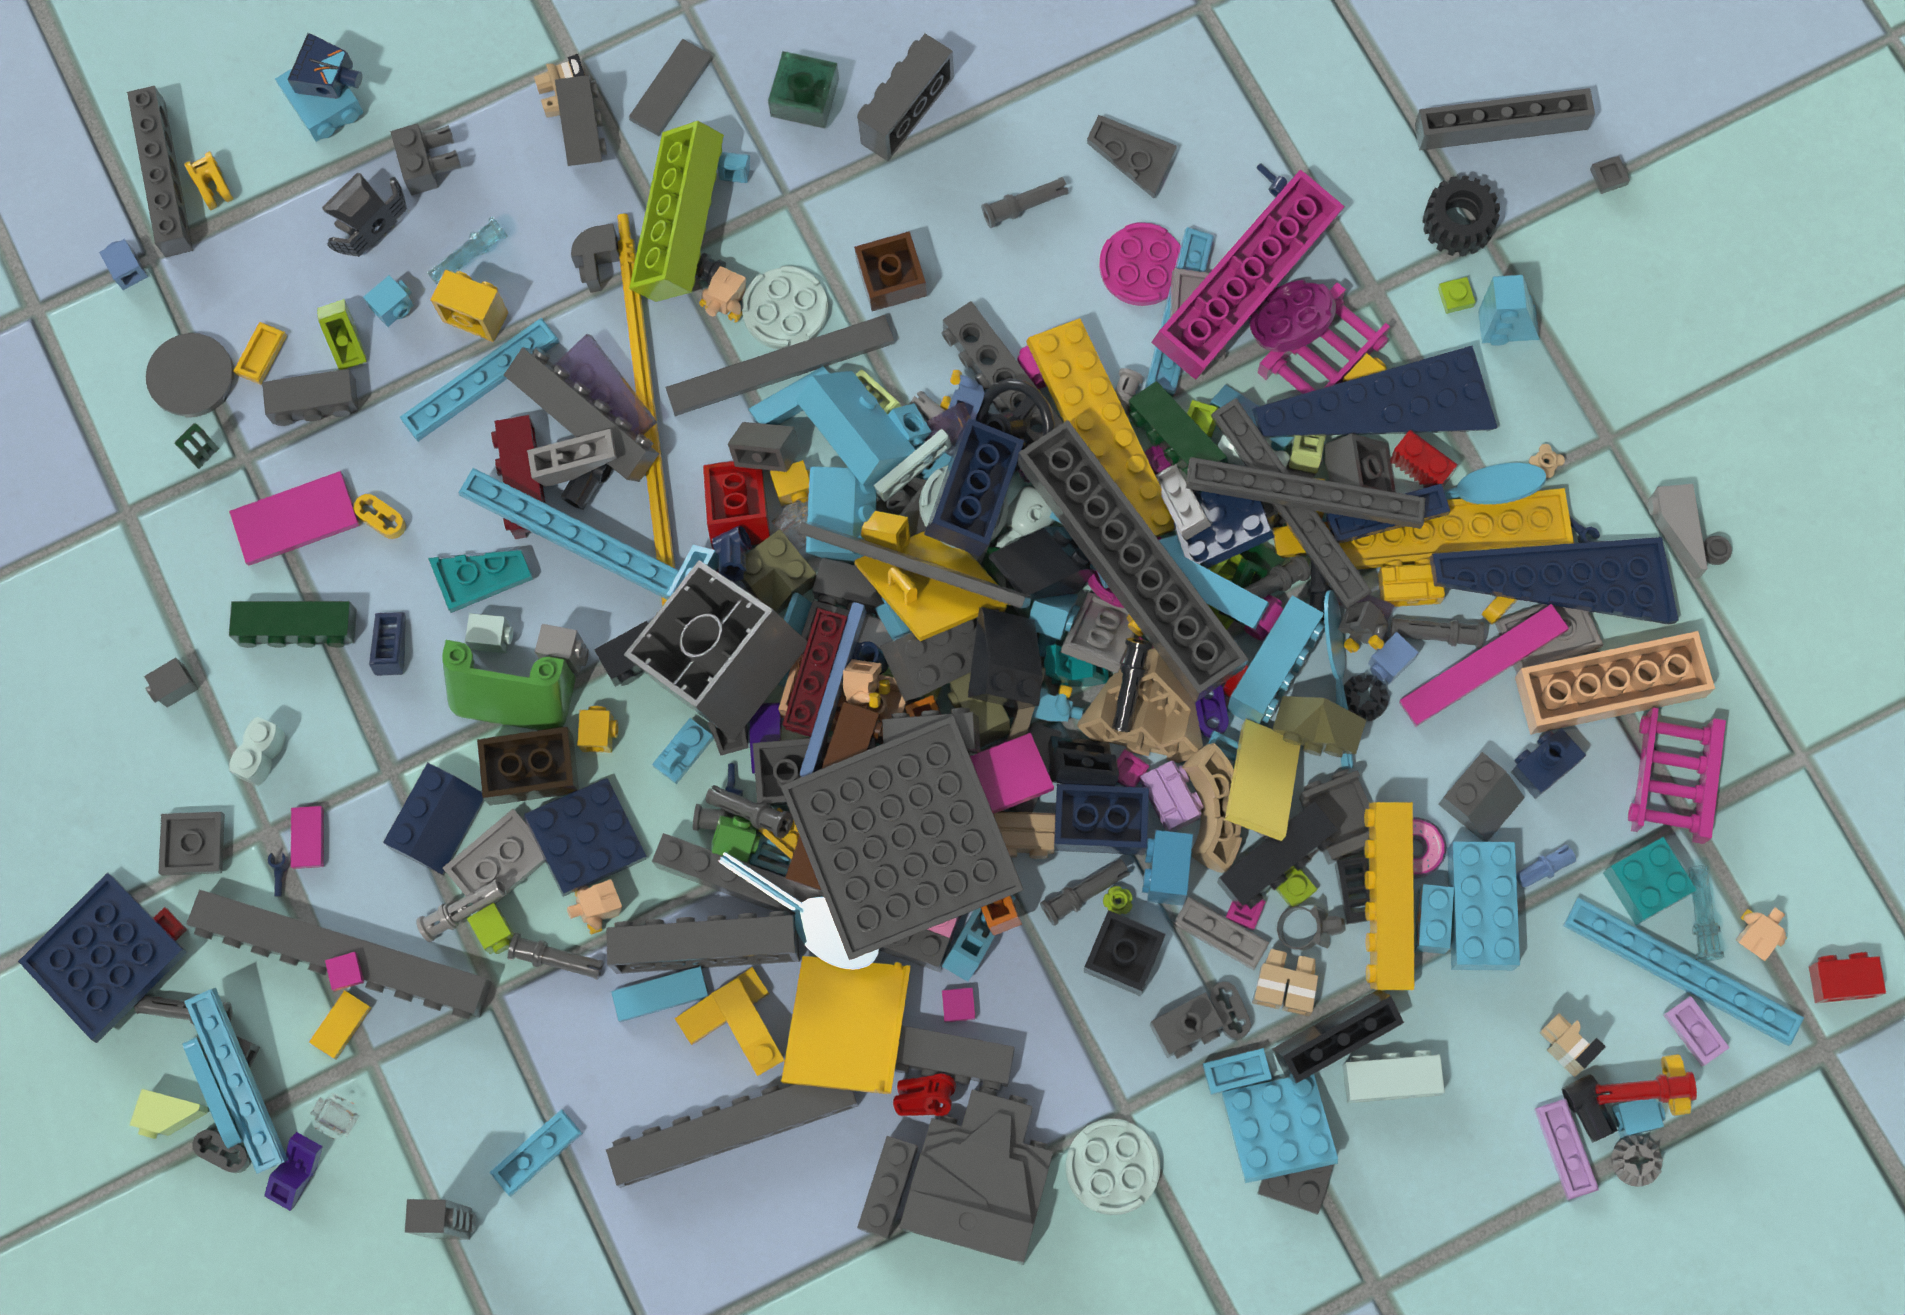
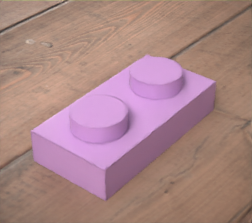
M1691 996L1663 1015L1701 1066H1705L1730 1048Z

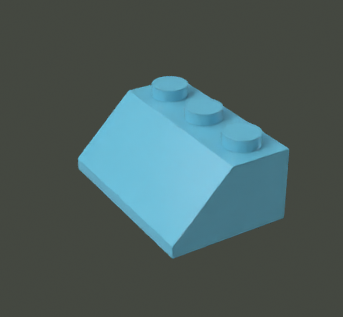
M811 467L807 522L862 539V526L876 511V490L874 487L876 483L862 485L849 468ZM806 536V553L851 565H855V560L864 556Z

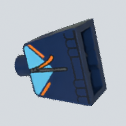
M307 33L287 80L295 93L337 99L341 96L345 85L359 88L362 82V72L352 69L353 62L345 50L313 34Z

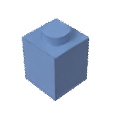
M125 238L121 241L110 243L104 250L99 252L113 279L122 290L148 278L136 253Z
M1396 632L1384 643L1382 649H1378L1371 656L1368 662L1371 666L1370 671L1380 681L1385 680L1388 684H1391L1415 660L1419 652Z

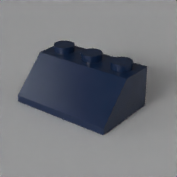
M427 762L383 843L391 850L444 876L445 871L443 867L454 858L485 801L482 792L458 777Z

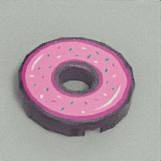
M1413 817V840L1419 841L1423 846V853L1421 855H1413V879L1425 878L1437 871L1445 859L1447 847L1444 835L1435 824L1427 819Z

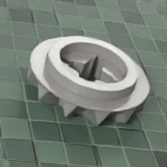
M1637 1135L1625 1137L1613 1149L1611 1155L1612 1168L1617 1177L1628 1185L1635 1187L1646 1186L1654 1182L1662 1172L1663 1158L1660 1154L1659 1146L1650 1141L1648 1137ZM1636 1147L1640 1157L1650 1160L1641 1165V1170L1637 1169L1636 1164L1625 1163V1160L1635 1156Z

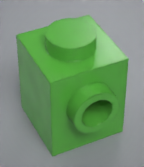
M720 815L711 843L712 853L723 856L727 852L737 860L747 862L750 853H756L760 836H756V828L753 827L749 820L740 816H735L732 819Z

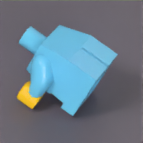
M1059 686L1057 695H1051L1047 693L1048 689L1041 687L1039 706H1035L1032 717L1047 721L1068 722L1069 717L1081 719L1083 708L1073 706V701L1067 699L1071 696L1072 687Z

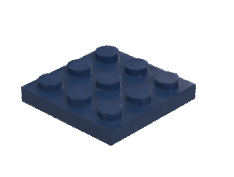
M1196 491L1194 494L1211 526L1184 540L1174 522L1184 556L1206 569L1275 537L1262 501L1204 491Z
M608 778L524 814V819L563 897L646 860L647 856Z

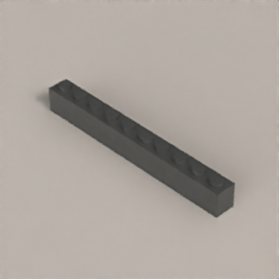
M663 833L652 859L656 868L772 911H787L788 915H793L795 919V912L721 864L719 861L722 855L712 853L711 850ZM742 862L802 903L809 898L824 897L820 890ZM924 930L882 947L879 950L940 973L951 942L948 937Z
M200 889L186 925L195 929L194 935L212 940L213 935L224 938L223 944L240 949L241 944L252 947L250 952L267 958L270 953L280 955L279 961L292 966H297L298 962L309 964L308 970L321 975H326L327 972L325 960L356 952L358 953L364 982H367L365 988L379 993H383L384 988L395 991L394 997L408 1002H412L413 997L424 1000L423 1006L440 1011L441 1007L444 1006L453 1009L452 1015L469 1020L471 1015L480 1018L492 982L487 978Z

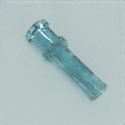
M492 216L488 219L489 222L476 233L472 231L469 234V240L427 272L436 285H438L445 270L456 273V271H459L480 253L482 255L484 253L487 254L489 252L488 248L498 240L508 237Z
M1698 865L1689 867L1690 880L1697 889V891L1692 893L1696 924L1693 925L1692 934L1696 935L1698 953L1695 955L1696 960L1714 961L1723 959L1725 956L1724 952L1720 951L1718 936L1721 928L1714 919L1708 866Z

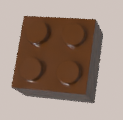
M910 231L854 247L856 262L872 312L927 296L926 282Z

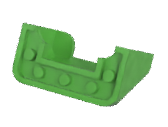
M445 640L442 663L447 701L450 710L456 716L537 731L560 728L565 725L576 677L564 659L553 657L538 659L533 664L528 678L475 669L473 653L466 644Z

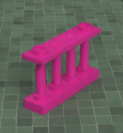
M1337 282L1330 289L1336 303L1335 314L1366 338L1368 342L1357 352L1327 328L1320 337L1349 360L1339 372L1309 347L1304 346L1287 352L1270 351L1260 362L1258 374L1265 380L1272 374H1279L1302 394L1315 391L1311 385L1286 365L1287 361L1285 360L1293 353L1294 355L1299 354L1330 380L1325 387L1342 383L1344 377L1366 353L1370 355L1374 350L1379 352L1389 340L1387 334L1390 326L1385 323L1376 332L1344 306L1343 298L1346 289Z
M1653 707L1646 716H1642L1639 725V733L1643 734L1635 803L1630 804L1628 811V821L1632 822L1631 831L1638 832L1644 826V821L1687 828L1689 832L1693 833L1692 842L1705 844L1712 838L1726 720L1713 718L1702 729L1657 721L1659 708ZM1658 733L1700 741V744L1704 745L1703 756L1700 755L1698 758L1656 751L1654 750L1655 735ZM1652 762L1696 770V773L1700 774L1699 785L1690 787L1651 780ZM1648 792L1692 799L1693 803H1697L1696 813L1689 817L1646 809Z

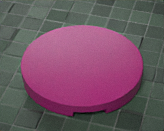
M1152 223L1126 225L1125 228L1107 239L1101 250L1099 269L1102 281L1112 295L1125 303L1137 306H1149L1160 303L1168 298L1172 271L1176 266L1181 246L1168 233L1167 229Z

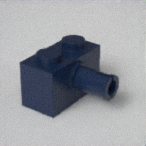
M1562 728L1555 734L1549 730L1537 741L1539 744L1538 748L1532 753L1526 749L1514 760L1517 765L1511 773L1534 799H1537L1586 756Z

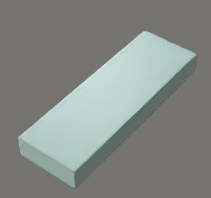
M943 429L939 430L874 485L877 494L883 501L891 498L951 447L949 436Z

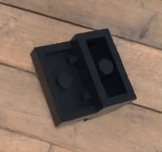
M1059 736L1050 737L1048 748L1051 766L1048 774L1052 783L1098 786L1116 785L1119 771L1116 755L1111 754L1109 742Z

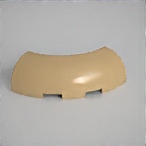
M1211 743L1198 750L1182 766L1203 804L1200 829L1191 850V856L1207 868L1225 873L1233 864L1242 841V838H1240L1241 826L1225 820L1234 769L1223 751L1215 743Z

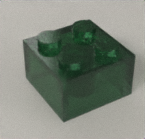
M782 51L768 98L770 116L825 129L839 82L838 64Z

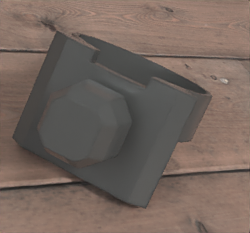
M1315 905L1311 910L1299 906L1289 908L1281 914L1277 922V933L1282 943L1291 949L1301 951L1310 949L1315 944L1328 949L1330 946V935L1342 934L1346 930L1343 918L1328 916L1325 909ZM1307 910L1316 919L1317 933H1315L1313 939L1307 945L1299 948L1292 947L1284 938L1283 924L1292 912Z

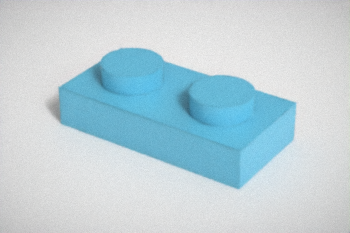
M1264 1048L1202 1064L1210 1095L1272 1079Z

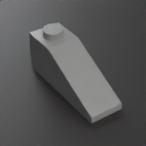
M611 429L527 450L531 477L544 487L573 480L617 458Z
M1693 484L1657 487L1648 500L1649 513L1654 515L1656 526L1692 576L1700 578L1708 568Z

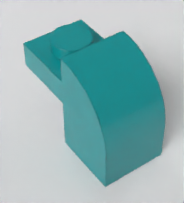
M1059 645L1046 646L1044 668L1046 676L1052 678V684L1069 687H1087L1107 683V669L1061 653L1062 647Z

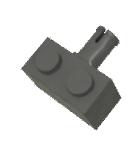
M1206 992L1150 1023V1027L1166 1057L1169 1058L1175 1055L1176 1059L1192 1052L1191 1046L1202 1040L1205 1045L1220 1037L1218 1031L1222 1030L1224 1026Z

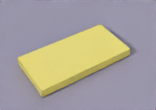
M1246 719L1241 727L1225 820L1282 841L1287 833L1300 745L1287 743L1283 740V735L1273 731L1271 728Z

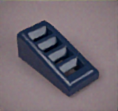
M404 612L375 613L369 666L374 675L403 674L406 624ZM383 625H396V628L382 629ZM382 637H395V639H382ZM382 649H394V651H382Z

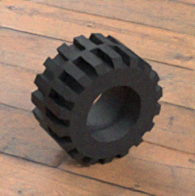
M1454 176L1450 177L1448 183L1444 180L1439 183L1438 188H1434L1428 199L1422 223L1425 224L1423 228L1424 233L1430 234L1428 241L1431 244L1435 242L1438 244L1437 250L1442 252L1443 249L1448 250L1447 255L1451 256L1455 252H1459L1460 257L1466 256L1468 251L1471 254L1477 253L1479 247L1483 249L1487 245L1500 216L1498 214L1500 204L1496 203L1497 196L1495 192L1489 193L1491 188L1489 185H1480L1481 180L1477 178L1474 181H1470L1469 176H1462L1461 180H1458ZM1455 207L1464 208L1473 214L1476 222L1470 225L1457 224L1448 217L1446 211Z

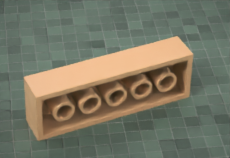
M1698 631L1521 668L1515 676L1530 735L1645 711L1653 707L1659 708L1706 698L1715 689Z

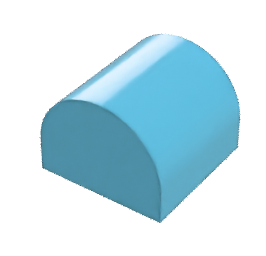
M722 152L718 162L719 179L747 183L750 172V155Z

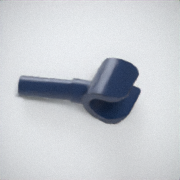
M1260 163L1257 166V170L1272 183L1268 190L1274 197H1277L1287 185V180L1283 176H1275Z
M1570 516L1571 527L1578 534L1577 539L1579 543L1590 542L1586 539V533L1590 534L1594 539L1600 537V533L1596 528L1588 527L1585 529Z
M730 763L728 764V782L725 790L743 797V790L735 788V764Z
M270 853L267 860L274 871V897H282L283 872L287 871L290 863L285 854L282 853L281 863L275 865V856L273 853Z

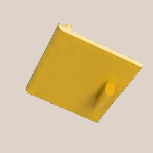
M925 531L910 537L909 544L902 552L997 584L969 552L947 546L939 540L924 535ZM867 556L855 560L856 567L919 641L977 618L980 607L993 610L998 609L1001 612L1006 610V603Z
M802 956L781 1082L891 1094L911 966H903L899 962H895L894 965L871 963L869 966L861 969H844L831 965L819 957Z

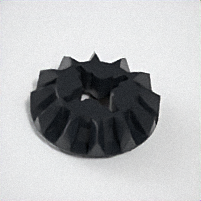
M1363 673L1355 677L1352 676L1344 684L1348 711L1365 719L1366 722L1379 718L1387 709L1390 696L1388 695L1386 684L1378 680L1377 676ZM1371 688L1370 698L1373 699V702L1366 701L1360 708L1359 701L1361 697L1357 693H1364L1365 690Z

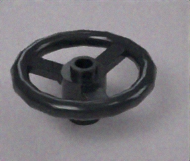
M1010 378L994 383L984 393L983 401L976 417L977 422L1024 440V435L1027 431L1025 418L1035 405L1038 407L1042 418L1043 436L1052 431L1055 425L1050 404L1040 390L1027 381ZM1013 390L1026 395L1015 411L1000 414L988 412L992 402L1001 393ZM1024 440V443H1023V446H1022L1021 451H1022L1023 449H1025L1026 447H1028L1027 444H1026V442H1025V440ZM1017 460V463H1016V466H1015L1014 471L1020 472L1021 469H1020V467L1017 465V464H1018V460Z

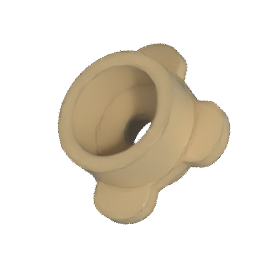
M1542 444L1539 447V452L1529 459V464L1538 466L1545 471L1546 478L1553 477L1556 468L1562 466L1565 462L1564 456L1556 454L1548 444ZM1544 459H1548L1549 463H1545Z

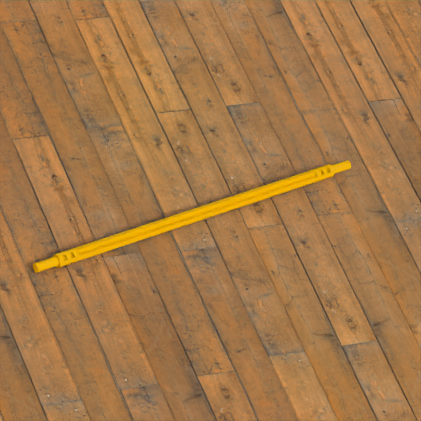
M623 213L617 215L620 240L617 243L641 434L652 441L653 445L651 447L659 453L646 472L656 559L675 568L642 297L640 294L629 289L636 258L635 241L631 239L629 216ZM661 597L663 606L667 600Z

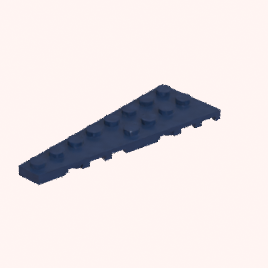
M1473 345L1252 409L1257 428L1263 437L1266 438L1313 435L1407 434L1409 430L1414 433L1491 431L1498 428Z

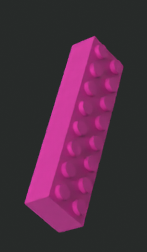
M1300 169L1158 331L1151 343L1196 380L1335 220L1345 206Z

